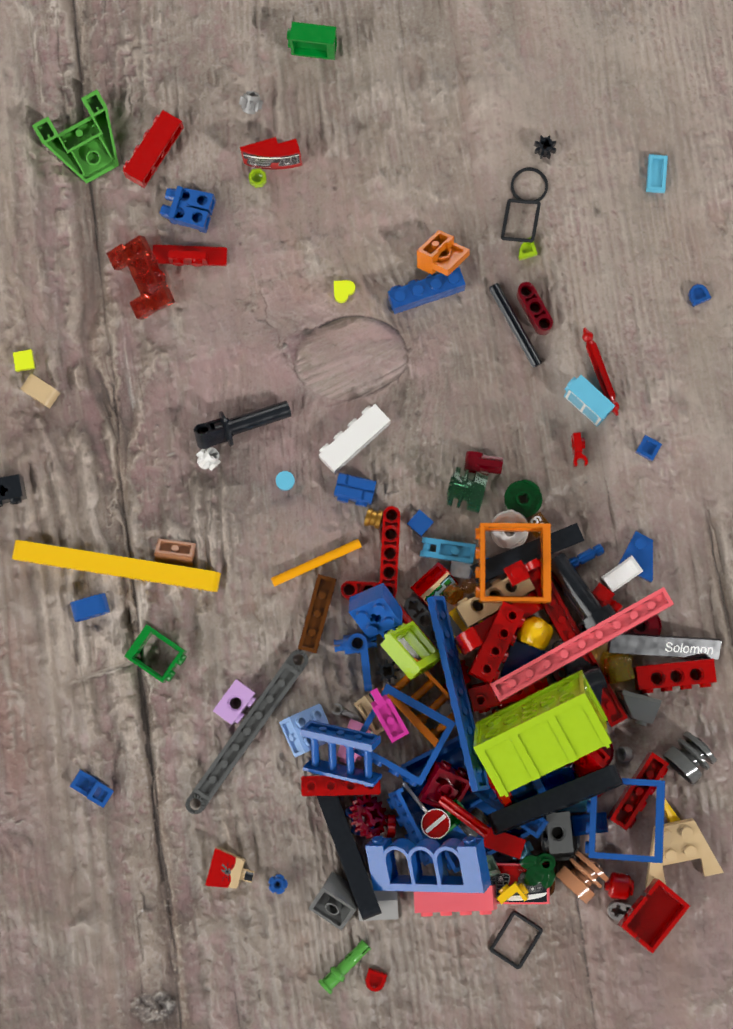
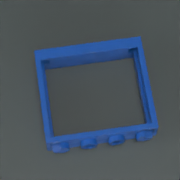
M386 683L381 696L389 694L446 726L419 777L372 752V763L379 767L382 764L389 767L388 772L397 777L400 774L407 778L405 782L414 787L417 784L421 786L451 733L455 722ZM373 709L360 731L367 732L376 716ZM355 748L354 753L364 758V751Z
M622 778L623 785L657 787L654 856L595 852L598 795L592 797L591 801L587 800V813H590V821H586V833H589V841L585 842V853L589 854L588 858L663 863L665 781Z

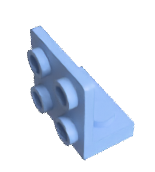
M317 704L279 722L295 758L311 751V739L302 737L300 729L309 720L329 724L321 704ZM319 740V747L327 742Z

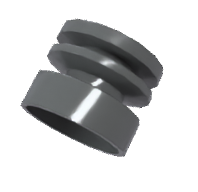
M686 731L683 737L687 742L681 738L677 740L682 749L679 750L671 746L663 754V757L678 774L694 785L702 777L698 767L701 766L708 770L710 766L706 761L714 764L717 759L702 740Z

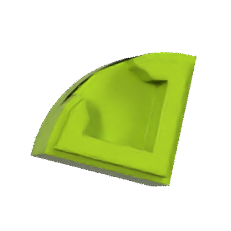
M534 242L522 243L518 253L519 261L537 256L538 253Z

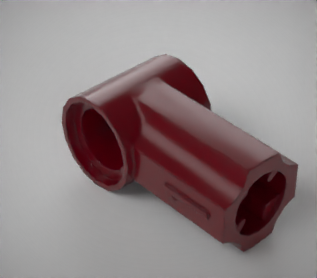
M467 451L464 471L469 473L486 472L501 474L503 457Z

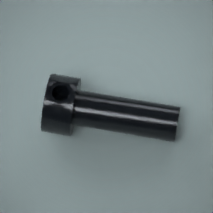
M564 553L551 560L552 577L583 619L578 625L581 632L616 614L610 604L604 607L601 606Z

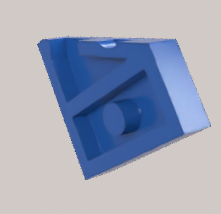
M635 531L618 565L630 556H633L643 569V572L637 576L651 583L653 581V540Z

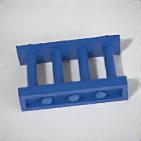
M311 720L300 729L302 737L311 739L312 758L303 766V771L362 784L366 787H374L382 778V774L372 772V752L381 743L380 735ZM319 740L328 743L329 762L319 759ZM336 744L346 747L347 766L337 764ZM354 748L364 751V770L355 768Z

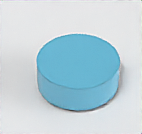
M282 471L276 476V485L279 489L288 491L293 488L295 479L292 473Z

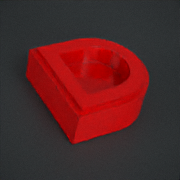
M368 968L365 978L367 988L373 992L380 991L385 985L388 974Z

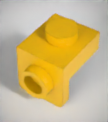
M516 881L511 886L506 884L498 890L500 895H498L497 900L502 905L517 892L526 901L529 898L527 895L529 891L522 882L519 884Z

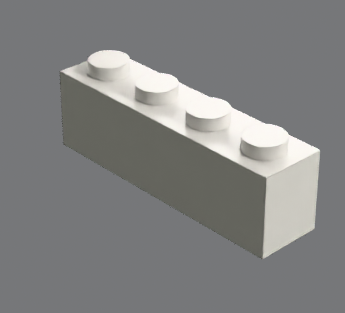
M376 404L372 407L370 405L362 411L363 415L358 420L354 418L347 425L348 429L344 432H338L330 445L327 443L319 450L321 452L319 458L334 474L390 425L391 420Z

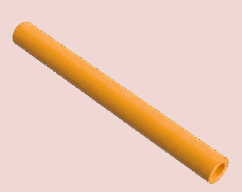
M359 539L353 540L272 577V583L274 587L361 548V543Z

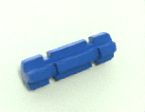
M598 544L593 549L590 548L578 554L577 557L570 558L569 561L576 568L579 564L582 565L594 559L595 556L602 555L604 548L601 544Z

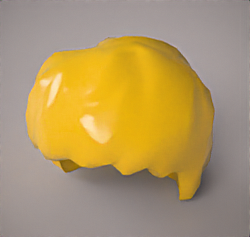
M529 617L525 619L521 629H518L517 639L540 650H545L552 639L553 628L540 617Z

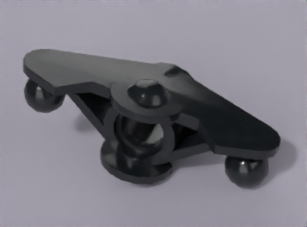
M556 641L555 643H553L551 650L563 644L565 641ZM580 657L562 667L567 674L565 678L582 670L601 705L602 689L607 688V683L596 662L590 664L583 657Z

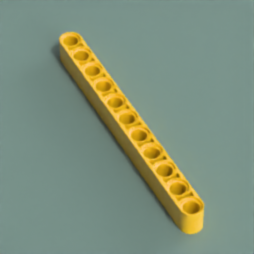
M15 540L12 555L13 560L211 592H218L221 576L220 572L22 540Z

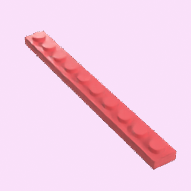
M663 587L490 685L501 702L668 609L674 603Z

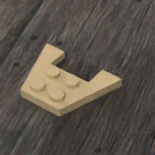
M693 818L664 824L663 863L648 862L646 888L654 878L661 880L666 885L663 866L699 858L704 877L724 873ZM654 826V828H653V835H652V841H651V848H650V855H649V856H654V851H655V826Z

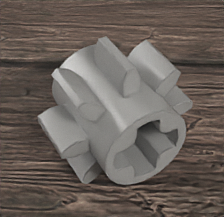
M247 91L246 94L244 93L243 96H240L239 104L242 105L243 112L255 114L259 109L261 110L263 101L260 100L261 97H259L260 95L257 92Z

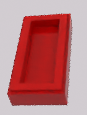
M489 827L490 832L484 838V846L520 859L526 839L506 832L494 835L492 828Z

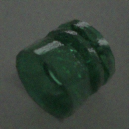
M457 466L450 479L447 491V506H452L453 499L455 498L458 499L456 508H460L462 501H467L466 510L479 513L488 474L476 471L473 479H470L469 469H466L464 477L459 476L461 467Z

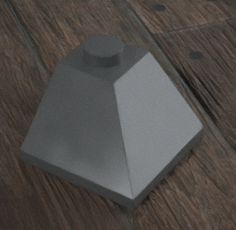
M625 690L617 691V697L630 719L635 720V724L647 726V723L653 724L662 700Z
M332 871L308 909L342 931L358 906L349 882Z

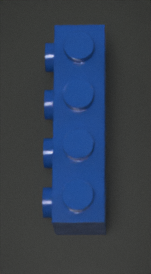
M458 267L449 276L442 273H434L433 275H427L422 280H411L408 282V285L402 287L401 285H396L388 291V299L393 313L397 314L465 291L466 284L460 267Z

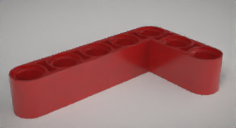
M389 506L383 513L380 582L346 581L341 586V594L345 599L350 600L351 596L363 592L365 587H374L381 583L391 588L394 592L393 597H396L400 535V511L398 508ZM393 511L397 514V518L391 521L387 519L386 514ZM389 530L396 533V537L392 540L385 536ZM392 549L395 552L394 558H386L384 555L385 551ZM391 568L395 574L391 578H386L383 574L384 570ZM346 586H353L355 588L354 594L346 595L344 593Z
M533 591V592H531L530 594H528V595H526V596H537V595H536L535 592ZM542 603L511 604L525 611L523 615L525 618L544 608ZM496 614L455 637V643L463 656L483 644Z

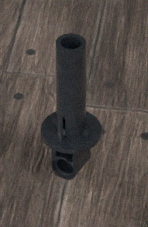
M283 401L230 419L226 418L224 413L220 411L219 419L201 423L194 427L197 446L201 449H207L227 441L231 447L234 445L232 438L234 435L291 417V410L288 402Z

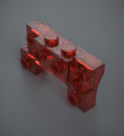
M139 235L125 245L120 244L107 252L114 270L120 271L128 266L141 294L129 302L137 319L143 320L151 314L175 303L165 281L166 276L160 270L157 264L158 259L152 253L145 236Z

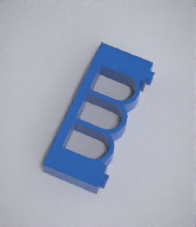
M375 836L365 845L374 891L485 893L491 885L483 838L468 836L462 841L451 838L443 842L442 845L434 839L425 838L415 845L412 841L405 838H399L392 842L391 838ZM394 850H398L405 855L410 875H398ZM419 850L427 852L432 857L436 876L423 875ZM445 850L453 852L458 857L462 876H449Z

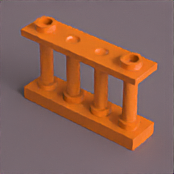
M426 671L424 674L429 680L411 697L418 701L435 685L442 692V695L429 708L436 711L447 700L450 701V696L442 685ZM405 675L394 686H391L400 691L410 682V679ZM387 694L392 703L436 747L439 741L438 738L446 726L439 724L435 729L429 730L424 725L427 723L428 716L423 713L416 716L411 711L412 707ZM453 711L447 716L452 721L455 720Z

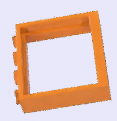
M480 523L479 528H475V539L479 540V547H475V559H479V567H475V578H479V586H475V598H479V603H502L503 601L507 603H550L551 524ZM485 531L540 532L541 597L485 596Z

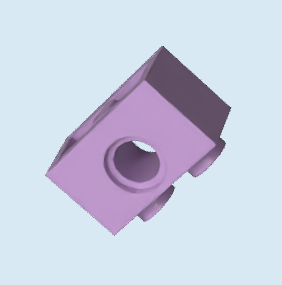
M236 679L213 712L231 725H234L235 722L238 724L245 715L242 713L245 708H250L255 702L256 698L254 696L256 693ZM234 698L241 700V706L238 709H234L231 706V701Z

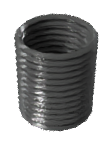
M475 807L470 814L486 826L489 825L487 816ZM462 821L458 824L459 828L467 836H474L476 838L479 835Z

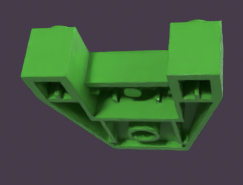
M98 90L81 98L90 116L59 134L49 117L32 125L42 144L85 183H89L119 166L108 109Z

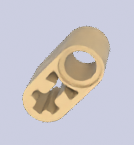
M32 373L20 388L49 409L60 395L59 391Z

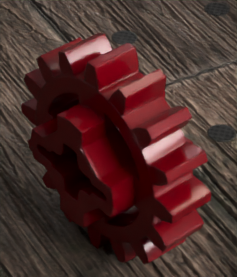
M362 795L352 801L353 806L349 809L353 813L349 817L353 818L351 825L356 826L355 832L361 831L360 836H366L367 839L380 836V833L385 832L383 827L387 826L385 819L388 816L384 815L386 808L381 807L382 801L377 802V797L371 798V795Z

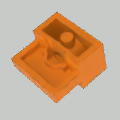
M438 230L417 250V268L432 275L438 271L449 276L470 255V249L454 243V236Z

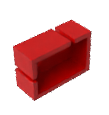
M654 878L644 890L646 896L640 895L617 924L652 954L690 907L688 903L657 878Z

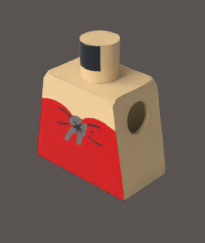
M216 847L205 886L238 888L240 880L252 883L255 871L244 868L246 859Z

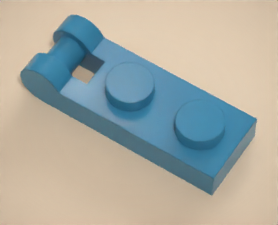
M422 537L421 543L423 548L420 550V557L473 564L476 544ZM431 545H436V552L430 551Z

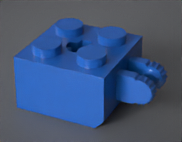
M384 583L350 597L349 613L368 639L380 634L385 640L384 635L388 630L393 629L395 631L399 625H402L403 611L401 606Z

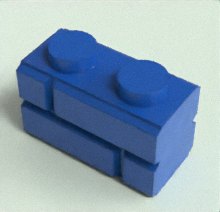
M339 473L334 497H337L339 502L348 503V501H354L357 506L366 508L367 505H372L377 481Z

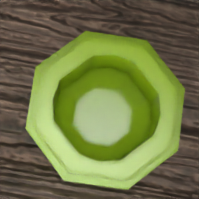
M260 168L252 169L248 174L249 183L255 188L263 187L267 182L266 172Z

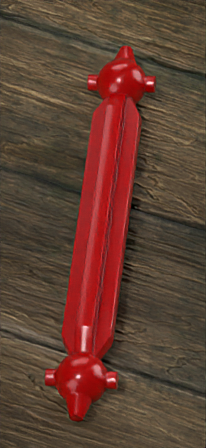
M585 327L583 328L582 339L586 342V349L602 393L615 405L611 412L617 416L619 403L615 401L616 395L597 344L593 341V333Z

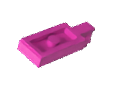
M377 688L371 690L370 693L375 700L371 703L372 709L390 741L393 743L409 734L390 698L387 695L381 696Z

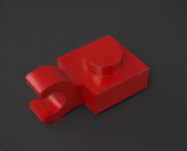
M581 432L573 433L571 435L572 454L574 456L573 466L577 467L578 459L583 460L584 466H587L588 458L582 454V449H585L584 437L581 438Z
M537 558L525 565L522 560H519L503 570L513 587L529 579L530 575L528 572L539 567L540 564Z
M600 582L592 591L602 607L610 604L616 613L623 607L612 599L615 594Z

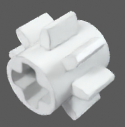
M213 447L201 449L196 454L199 457L197 463L202 469L209 468L212 471L221 462L219 460V452Z

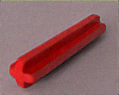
M443 795L439 799L438 803L440 806L483 838L489 834L490 828L449 797Z

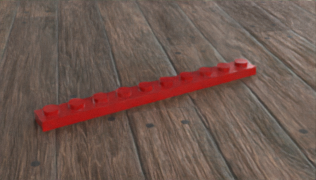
M539 559L540 566L528 573L530 575L529 579L535 587V594L541 597V561ZM551 581V602L542 603L560 639L566 642L579 635L580 631ZM592 652L582 656L590 664L597 663ZM605 677L607 688L602 689L601 707L608 718V725L613 727L628 717Z

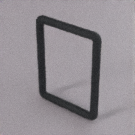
M508 199L501 239L505 241L534 242L541 203L534 200ZM511 202L537 204L531 239L504 237Z
M512 911L492 943L490 952L514 968L520 969L543 933V929L517 911ZM514 915L539 930L518 965L494 950Z

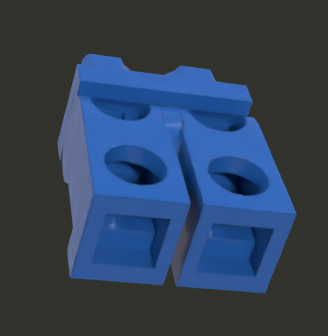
M177 186L176 189L167 188L165 199L173 202L171 206L162 205L160 215L169 219L172 224L199 230V232L207 233L211 220L210 216H212L216 203L214 194Z

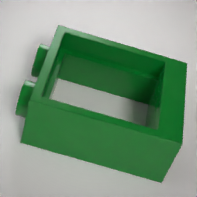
M292 22L291 28L287 30L288 48H291V55L335 60L337 49L336 27Z
M146 624L124 657L160 682L166 683V681L170 682L176 674L174 670L177 665L181 666L187 658L185 655L187 651ZM152 634L179 652L163 676L136 658Z

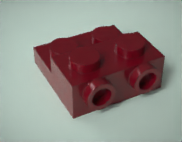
M442 760L441 763L435 761L426 776L427 783L418 798L421 802L441 810L444 808L439 805L438 801L443 795H446L451 800L457 799L461 802L470 787L467 770L461 767L454 769L445 760Z

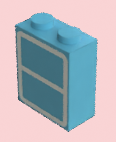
M582 375L578 378L573 377L565 388L566 393L564 397L596 427L615 407L608 398Z

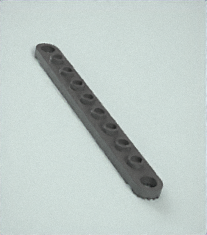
M293 651L187 798L185 806L188 812L199 814L206 808L307 666L308 656L304 651ZM297 654H301L304 657V662L301 665H295L293 662V658ZM194 798L199 799L201 802L198 810H194L190 806V802Z

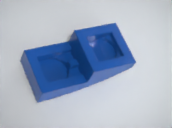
M82 769L78 771L70 784L71 788L104 808L114 792L110 787Z

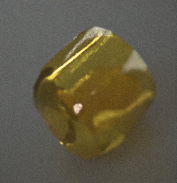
M607 649L603 650L600 656V666L609 684L629 681L635 678L632 668V654L609 653Z

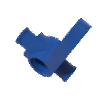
M365 633L343 635V639L334 640V645H340L334 647L335 652L345 651V655L361 653L365 692L371 691L372 681L368 648H378L377 642H371L377 641V638L373 636L368 639ZM356 638H360L363 641V646L359 649H355L352 646V641Z

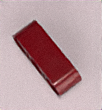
M523 282L518 287L516 293L517 300L536 333L543 336L547 335L553 326L552 317L535 287L530 282ZM521 290H528L530 295H522ZM530 306H537L539 308V311H531ZM542 321L546 322L548 328H541L539 323Z

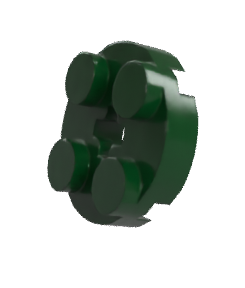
M530 480L515 481L509 485L504 494V505L507 510L512 509L521 513L525 518H529L535 515L541 508L543 502L541 490ZM527 495L528 503L524 502L521 504L518 496Z

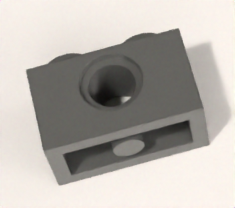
M557 811L542 817L549 822L545 828L547 837L543 838L544 850H548L550 854L574 852L570 811ZM555 827L562 829V835L559 838L552 836V829Z

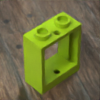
M413 621L408 624L402 623L395 631L393 629L388 631L384 635L385 640L380 644L410 681L433 668L441 659L438 649ZM404 637L422 660L416 662L399 640Z

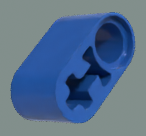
M106 593L70 603L75 622L110 613Z

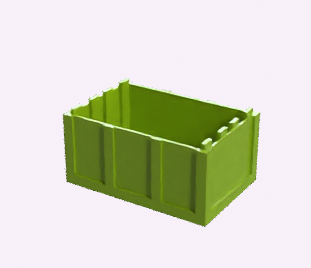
M580 670L475 723L473 748L500 797L504 795L508 797L509 792L535 781L541 778V776L568 763H572L605 746L609 748L612 740L608 735L606 723L608 718L583 671Z

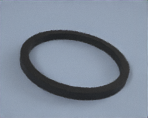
M531 167L523 168L516 172L511 181V191L513 196L516 199H522L515 193V178L522 172L533 171L538 173L544 179L545 182L544 193L541 197L534 200L541 201L545 197L548 190V181L546 176L540 170Z

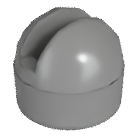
M619 747L617 749L618 761L621 763L630 762L634 757L632 755L633 750L629 747Z

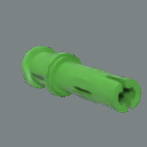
M361 940L337 966L331 967V971L318 981L320 985L331 994L333 992L332 989L340 981L343 982L345 980V975L371 950L369 945L364 940Z

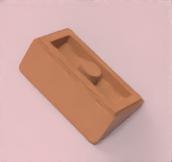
M158 538L154 552L155 561L193 566L196 543Z

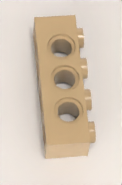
M508 577L504 580L499 578L490 583L492 587L485 590V596H489L492 592L497 593L498 596H525L532 592L535 587L531 580L527 579L515 585V592H508L506 590V584L510 583ZM474 596L468 599V597H465L457 602L458 606L455 609L466 628H469L496 613L501 603H481L482 610L475 611L472 604L479 602V598Z

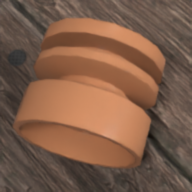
M577 850L574 854L580 861L577 863L570 857L569 861L574 868L571 870L563 865L556 873V877L585 904H588L595 896L590 886L593 884L601 889L603 886L596 879L600 877L604 882H607L609 878L592 858H588V855Z

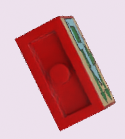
M437 562L410 588L428 607L427 598L431 596H446L458 583L451 573Z

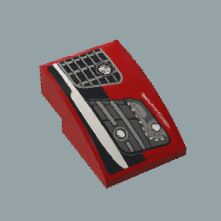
M276 137L240 147L244 164L251 167L279 170L302 166L301 153L296 138L278 143Z

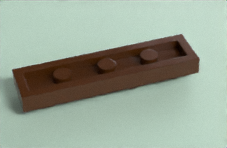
M318 574L298 649L317 654L337 579Z

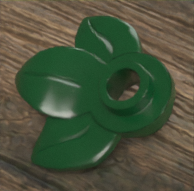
M547 852L541 853L538 856L530 854L520 861V865L527 869L524 876L525 885L535 886L541 882L546 889L551 887L556 877L554 872L556 861L552 854ZM544 861H549L548 865H542Z

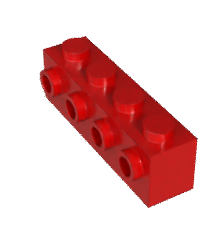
M162 110L160 115H156L151 129L144 133L143 141L135 147L134 155L123 166L126 178L145 189L184 129L180 119Z
M505 601L501 603L468 674L488 684L492 683V680H497L501 672L498 668L501 663H505L509 655L506 651L509 645L513 646L517 638L515 632L517 628L521 629L526 619L523 617L525 611Z
M544 677L501 702L491 685L486 682L468 686V692L474 712L484 713L490 711L491 707H507L510 702H517L548 687L549 684L547 677Z
M648 752L632 779H662L668 771L667 766L669 763L653 752ZM627 785L607 816V819L626 831L628 828L631 829L636 822V815L645 808L647 804L646 799L655 792L657 787Z

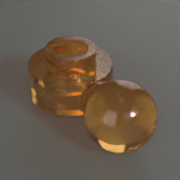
M465 579L460 587L456 584H451L444 590L443 596H445V600L449 604H458L457 602L462 600L464 593L471 594L475 591L476 582L473 579Z

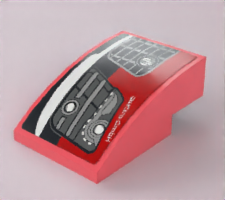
M496 862L501 873L490 879L491 885L496 884V898L500 895L498 890L506 884L511 886L517 881L519 884L522 882L525 885L524 876L527 869H524L519 862ZM541 882L535 886L525 885L529 891L527 893L529 898L526 901L516 892L503 903L550 904V887L546 889Z

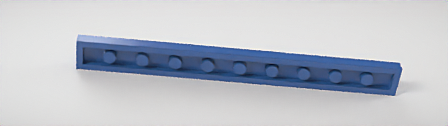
M431 596L427 598L428 610L436 636L437 648L450 696V704L454 713L455 725L458 730L469 785L472 792L488 790L490 786L486 770L473 748L475 723L445 596Z

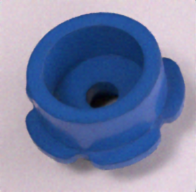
M281 874L272 876L268 881L269 890L272 893L282 894L288 886L287 880Z

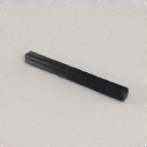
M498 283L492 285L489 290L533 368L539 366L542 361Z

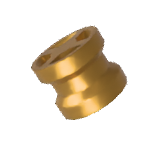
M368 507L364 526L368 527L371 525L375 529H379L383 511H374L373 508Z

